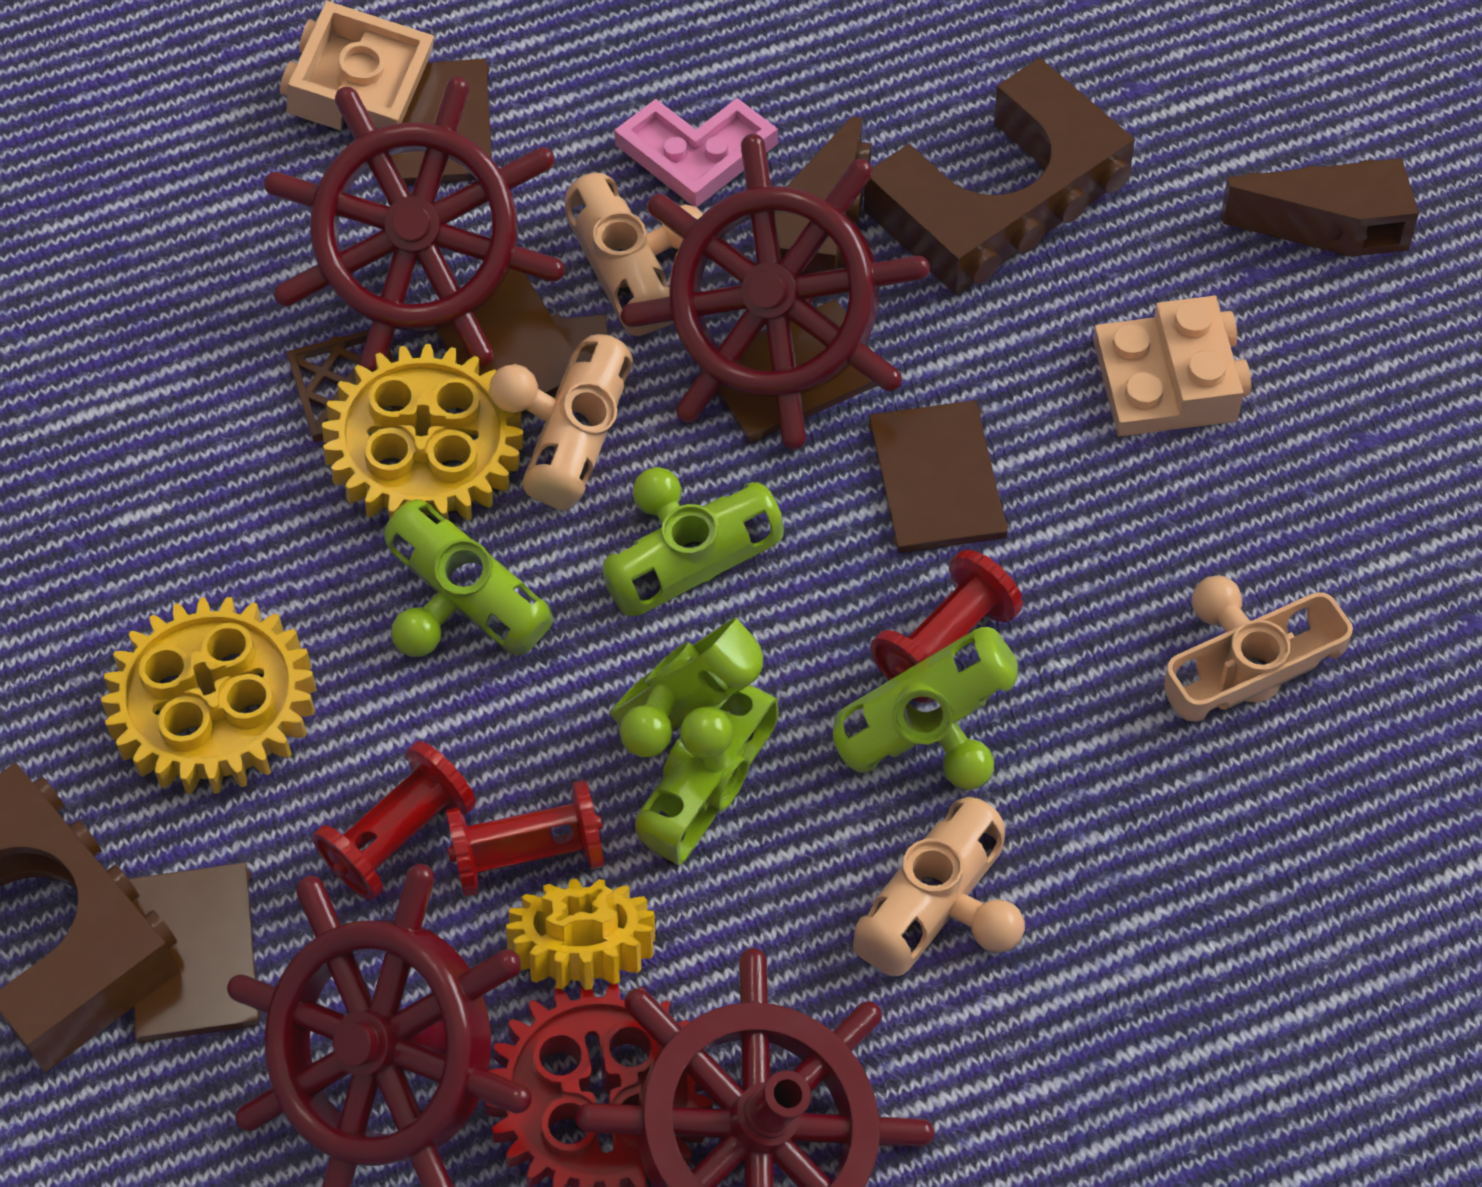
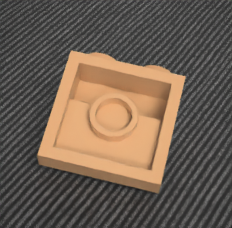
M326 0L318 20L309 19L304 27L299 45V52L302 55L298 63L289 61L285 68L280 85V94L287 96L286 113L341 130L345 120L335 103V94L342 87H351L357 91L376 128L402 123L433 51L434 35Z
M1216 295L1156 303L1154 318L1095 325L1093 341L1118 437L1238 421L1243 396H1249L1251 393V375L1245 359L1234 360L1231 347H1235L1237 344L1235 317L1232 311H1220Z

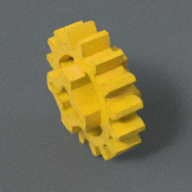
M570 879L567 889L546 884L543 885L544 896L538 897L525 894L522 896V908H510L509 924H506L507 949L515 951L520 956L522 962L521 970L530 969L531 981L536 983L550 976L556 981V988L558 989L565 988L571 980L580 981L585 990L592 989L594 979L598 978L616 984L620 982V970L638 973L641 971V959H650L654 955V911L647 910V899L644 896L630 899V887L625 885L611 890L605 886V880L598 879L590 887H582L577 879Z

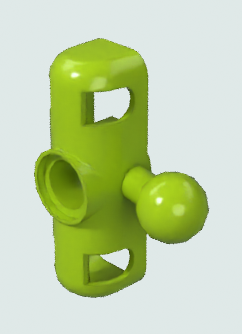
M660 467L645 469L633 484L632 495L636 505L644 513L658 516L662 527L634 541V546L617 555L611 553L604 560L602 572L605 585L620 611L628 616L644 614L699 584L709 582L720 573L780 542L784 535L783 518L779 506L769 489L759 482L744 484V489L729 497L721 496L704 506L694 504L680 506L678 502L681 499L682 488L678 478L668 469ZM765 512L771 531L765 539L757 543H751L744 523ZM702 542L700 546L694 548L682 547L686 543ZM654 570L660 583V590L652 598L642 601L639 599L632 581Z
M418 499L408 501L389 519L384 530V539L389 550L398 560L437 592L423 608H408L399 613L394 620L390 634L394 645L401 653L409 657H424L434 651L441 640V625L456 610H459L512 655L520 656L528 653L550 629L553 623V616L548 604L543 599L537 597L520 579L493 558L481 544L472 540L451 521L442 517L430 504ZM422 512H425V513L430 514V515L433 516L437 521H439V523H438V524H435L431 519H429V518H428L424 513H422ZM397 534L415 548L409 560L394 547L393 542ZM476 563L483 567L482 575L474 584L461 587L451 583L452 575L461 565ZM518 588L535 603L530 604L514 589ZM492 614L510 629L505 640H502L488 627V621Z
M737 617L729 620L693 645L688 641L681 644L650 673L638 680L610 710L609 715L620 726L619 733L623 745L630 753L640 758L661 754L670 744L672 733L681 727L684 717L693 709L702 706L719 709L729 697L749 686L759 677L763 667L761 647L755 637Z
M990 627L975 629L841 709L837 713L833 725L835 747L843 761L852 770L868 773L874 771L877 764L888 755L898 757L918 744L929 745L939 742L945 751L943 770L946 778L955 787L973 790L980 788L991 779L994 772L992 753L981 741L967 738L957 721L983 707L989 697L998 690L1002 689L1008 692L1012 689L1017 681L1018 661L995 629ZM974 642L980 661L958 672L954 659L955 654L965 645ZM919 696L929 697L937 701L940 706L933 711L925 712L913 708L909 701ZM863 708L868 727L848 738L844 729V721L850 714Z
M749 685L729 697L719 709L702 706L693 709L684 717L680 727L681 736L676 741L666 760L663 777L639 811L635 820V831L640 841L647 848L679 866L686 861L718 812L729 807L739 793L750 765L769 739L777 724L779 717L778 698ZM753 733L752 739H751L749 742H747V740L749 739V737H750L751 734ZM662 811L667 817L660 815L659 812Z

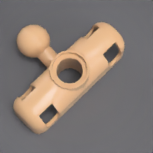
M590 173L579 177L570 185L566 192V218L624 329L631 335L641 336L669 326L673 321L639 327L626 326L621 320L622 308L618 300L619 288L629 287L634 297L629 303L669 297V287L666 283L665 274L655 256L672 247L678 250L683 239L663 224L661 227L646 234L644 223L639 217L632 214L626 201L619 196L615 181L606 174ZM585 204L586 207L575 221L571 210L576 206ZM680 205L681 208L697 220L703 215L695 206Z
M596 334L590 335L581 341L570 357L555 398L539 390L534 374L526 367L518 364L505 365L499 368L490 380L489 393L493 403L501 410L510 413L527 410L545 421L523 478V488L531 498L557 510H570L583 496L586 489L585 484L594 469L608 429L616 420L617 405L625 386L624 382L633 364L630 349L619 339L610 335ZM585 351L593 354L590 362H576L580 352ZM572 411L585 416L590 426L583 425L577 421ZM548 446L556 448L550 465H535L543 449ZM586 460H587L586 466H585V468H584L583 474H582L581 479H580L579 477H580V475H581V472H582V469H583V467H584V464H585V462H586Z
M1224 576L1206 577L1196 585L1192 594L1191 604L1198 618L1210 625H1221L1226 633L1171 658L1165 675L1167 698L1174 711L1186 721L1195 722L1204 720L1207 713L1216 707L1226 710L1244 701L1258 703L1269 700L1277 694L1281 684L1315 669L1321 659L1328 656L1332 659L1340 657L1349 645L1353 630L1352 624L1335 599L1329 594L1320 592L1305 596L1250 621L1241 610L1242 595L1238 585ZM1307 608V620L1310 630L1294 636L1292 632L1288 633L1287 624L1289 618L1295 612ZM1196 658V667L1200 680L1183 687L1176 677L1177 669L1188 660ZM1247 658H1258L1267 664H1254L1248 661Z
M965 797L958 799L949 808L944 821L937 822L923 840L915 842L907 849L903 857L902 867L877 896L869 914L861 917L855 927L853 948L860 958L887 975H903L913 966L950 917L971 927V932L977 943L987 951L995 953L1012 950L1020 943L1025 931V920L1020 910L1013 903L1001 899L982 903L968 896L999 857L1003 849L1005 824L994 807L978 798ZM984 832L997 841L988 857L982 844L978 841ZM930 877L940 880L943 884L932 886L924 884L918 879ZM913 921H917L922 927L923 935L919 944L911 953L902 935Z

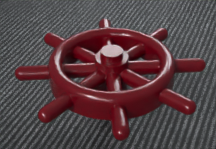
M459 76L452 77L446 83L434 124L419 122L399 123L376 129L357 91L351 87L340 88L335 94V103L355 141L343 149L332 161L321 178L319 185L280 172H272L264 179V188L268 194L311 207L310 236L317 265L280 283L274 290L275 301L281 306H291L330 286L349 307L372 321L359 362L360 366L367 368L371 372L377 370L375 354L380 352L387 358L395 329L428 331L453 325L469 357H478L479 367L490 365L494 359V351L474 313L496 294L510 269L551 282L559 281L565 274V266L560 259L517 246L518 216L511 192L517 186L550 170L555 163L553 152L546 147H540L499 168L480 146L457 132L470 90L468 82ZM404 152H425L411 195L391 156ZM448 158L460 164L475 177L476 181L435 202ZM370 168L390 206L348 194V191L356 179L365 170ZM489 202L492 216L491 238L447 224ZM339 216L382 229L374 235L341 251L338 236ZM441 248L483 261L475 275L461 288L448 266ZM394 252L380 296L370 292L353 276L352 273ZM417 259L439 300L421 304L404 303Z
M749 134L741 142L747 190L730 195L719 201L698 220L663 194H655L650 197L647 203L650 215L683 240L672 266L669 297L629 303L621 310V320L628 327L673 321L683 346L692 359L703 369L676 407V415L682 422H694L721 385L724 384L744 393L776 397L782 442L788 449L798 450L806 442L800 394L829 383L850 365L885 391H895L900 387L902 383L900 371L865 344L869 339L877 317L879 287L923 280L930 272V264L922 256L875 262L865 237L854 222L845 214L872 177L873 168L867 160H854L824 200L796 188L771 186L765 142L761 136ZM775 214L796 215L810 220L781 260ZM750 219L757 264L723 239L735 227ZM830 236L838 247L846 267L801 275ZM708 259L741 282L742 285L701 291L702 277ZM849 292L848 308L841 327L812 306L813 298ZM746 309L719 346L712 337L704 316ZM790 320L826 346L817 356L799 366H796ZM765 324L772 371L755 370L739 363V360Z
M416 864L408 870L394 920L357 921L341 925L323 882L315 876L302 878L297 885L296 892L315 938L307 943L290 961L276 987L244 974L232 977L227 985V992L231 999L267 1014L265 1058L272 1088L238 1108L235 1115L236 1123L244 1131H254L284 1113L291 1125L309 1144L330 1156L322 1187H351L357 1165L380 1166L410 1160L422 1187H454L438 1152V1148L446 1144L464 1126L473 1113L479 1099L512 1113H522L531 1105L532 1096L526 1086L488 1071L491 1055V1030L483 995L515 977L521 970V958L515 951L506 949L470 969L453 947L433 932L423 928L422 924L434 883L432 869L424 864ZM370 950L384 951L385 955L372 998L355 956ZM412 966L426 981L432 992L406 1008H400ZM331 977L335 982L348 1015L317 1003L323 988ZM311 1032L333 1040L334 1050L314 1063L312 1062L310 1048ZM406 1070L439 1083L432 1099L422 1112L404 1071ZM352 1074L342 1114H340L330 1103L323 1090L347 1075ZM378 1086L398 1130L391 1134L367 1130Z
M757 948L746 949L739 958L740 1003L711 1010L692 1020L683 1028L646 990L636 988L629 991L624 999L626 1011L663 1050L651 1065L644 1079L638 1105L587 1103L582 1105L576 1113V1123L585 1132L637 1134L640 1157L653 1187H717L741 1162L744 1163L745 1187H774L773 1162L797 1187H865L872 1174L879 1145L925 1147L933 1141L935 1135L933 1125L925 1119L879 1117L870 1081L852 1051L881 1022L882 1012L880 1007L874 1002H862L831 1031L819 1021L804 1013L788 1007L769 1004L767 959L765 954ZM741 1041L742 1088L712 1059L706 1050L723 1043ZM769 1044L783 1048L803 1061L793 1071H779L770 1077ZM683 1071L721 1109L673 1107L675 1091ZM822 1081L829 1089L839 1115L803 1113L810 1104L811 1092ZM675 1136L720 1138L721 1142L691 1171L679 1150ZM794 1142L842 1144L839 1163L833 1178L830 1180Z

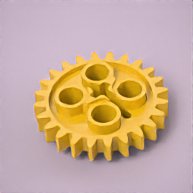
M425 344L420 358H412L405 345L400 346L398 353L399 361L393 363L379 352L375 354L377 370L374 372L363 366L356 365L354 367L356 385L343 381L337 384L340 401L327 402L329 421L322 423L323 442L326 443L323 445L326 465H332L331 471L334 485L346 484V498L350 504L366 497V516L371 518L382 508L389 509L390 519L403 504L418 499L430 504L447 520L448 512L456 510L468 521L472 519V501L475 500L481 505L490 508L493 506L492 488L503 491L509 489L508 471H518L520 467L518 450L523 449V429H520L521 412H506L493 403L489 387L490 380L496 373L495 369L479 376L478 357L473 356L463 365H459L456 362V348L451 347L442 359L434 358L431 344ZM389 406L404 407V409L394 412L384 410ZM450 408H461L466 410L462 413L457 414L446 412V410ZM387 458H396L402 460L401 462L393 465L379 463L380 461ZM449 460L463 462L462 465L456 467L442 465V463Z
M203 597L199 599L195 614L187 615L179 603L174 604V620L167 624L154 614L151 615L149 620L153 633L149 636L131 631L128 635L134 652L115 651L113 653L119 671L104 674V681L110 694L101 697V703L107 717H109L105 720L112 740H116L123 760L133 758L136 770L141 777L155 769L160 787L166 788L179 775L187 794H192L200 779H208L213 793H219L223 777L232 775L236 783L242 788L247 786L246 769L254 766L261 773L269 775L271 770L267 756L274 753L280 757L289 758L292 755L286 736L305 738L307 733L301 717L314 715L315 713L310 694L317 691L313 672L309 671L312 669L307 649H300L298 635L294 629L283 630L278 614L274 613L262 621L258 604L254 602L247 606L241 615L237 614L232 597H227L224 600L219 611H211L206 598ZM241 654L233 660L220 661L228 655ZM168 676H179L169 683H159ZM261 705L259 709L253 712L239 713L247 706ZM199 727L197 731L190 735L178 736V733L186 728Z

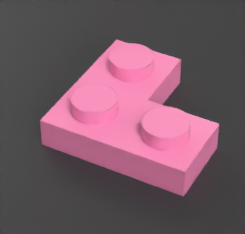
M738 98L697 129L693 128L660 101L654 99L614 130L615 145L695 207L701 205L744 171L741 142L745 136L749 134L761 136L765 142L766 153L778 144V128Z

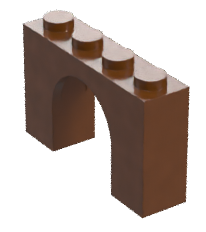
M1038 58L997 85L994 124L1028 153L1044 172L1033 184L1008 194L987 195L975 193L953 183L912 145L907 144L872 167V177L864 187L863 210L912 256L926 258L930 264V272L955 295H958L974 283L980 284L988 280L1001 264L1019 252L1027 253L1032 250L1045 234L1063 222L1070 223L1074 221L1096 199L1105 193L1112 194L1122 188L1131 175L1135 139L1041 58Z
M15 762L0 773V887L24 878L43 877L64 882L77 890L78 893L75 919L61 943L48 955L0 989V1015L40 1068L46 1073L132 1009L138 1002L179 974L180 970L169 948L177 943V940L163 919L154 910L145 916L140 913L132 903L139 897V894L123 871L116 864L108 870L102 867L95 858L102 850L84 824L77 820L68 826L58 814L66 807L49 782L43 776L32 782Z

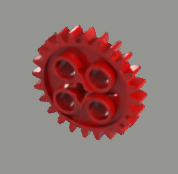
M610 983L604 997H595L593 988L585 990L581 985L580 997L574 1001H571L562 989L554 988V1008L550 1011L537 1001H530L528 1014L532 1024L528 1026L514 1019L508 1022V1035L516 1045L495 1043L493 1059L505 1068L488 1070L491 1073L526 1086L532 1096L531 1105L522 1113H512L485 1102L486 1115L506 1117L492 1127L493 1142L515 1141L506 1153V1164L510 1168L528 1160L531 1164L527 1172L526 1185L529 1187L535 1186L546 1176L553 1179L552 1187H647L646 1178H648V1175L640 1157L637 1135L610 1133L613 1150L606 1153L600 1149L598 1133L587 1132V1136L580 1142L564 1144L551 1135L550 1128L556 1122L564 1119L576 1121V1113L582 1105L596 1103L593 1092H589L591 1063L585 1041L587 1036L594 1035L599 1040L602 1085L605 1094H609L608 1104L638 1105L644 1079L663 1048L626 1011L624 1000L620 999L618 983ZM666 1000L660 1005L669 1013L671 1003ZM688 1020L678 1022L682 1028L689 1023ZM633 1044L640 1047L646 1053L648 1059L641 1065L628 1067L617 1063L612 1057L611 1052L620 1045ZM559 1052L572 1056L577 1061L578 1067L572 1073L554 1075L548 1072L541 1062L548 1055ZM683 1071L675 1091L673 1107L712 1109L713 1100L704 1095L697 1094L704 1090ZM675 1136L679 1150L689 1167L693 1153L683 1141L703 1143L704 1137Z

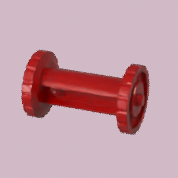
M969 549L960 551L951 560L949 565L950 577L956 589L912 634L906 637L896 631L884 630L872 640L870 652L880 672L888 681L967 635L984 616L994 621L1005 623L1013 620L1023 607L1022 595L1013 579L999 564H996L988 556L978 551H970ZM920 696L913 699L926 704L935 701L932 698Z
M416 741L406 750L405 757L413 772L343 835L328 825H322L312 834L313 844L328 867L331 868L343 883L365 900L372 901L383 891V884L375 870L444 807L447 809L459 807L461 813L465 816L476 806L474 793L461 773L443 754L423 741ZM371 839H375L365 850H360Z
M582 780L572 783L571 804L466 826L465 817L459 807L446 810L453 846L447 848L449 861L457 862L464 897L477 895L478 873L583 851L585 860L591 869L604 867L599 835L603 825L601 816L594 812L587 781ZM567 824L572 827L569 834L555 837L551 834L553 827Z

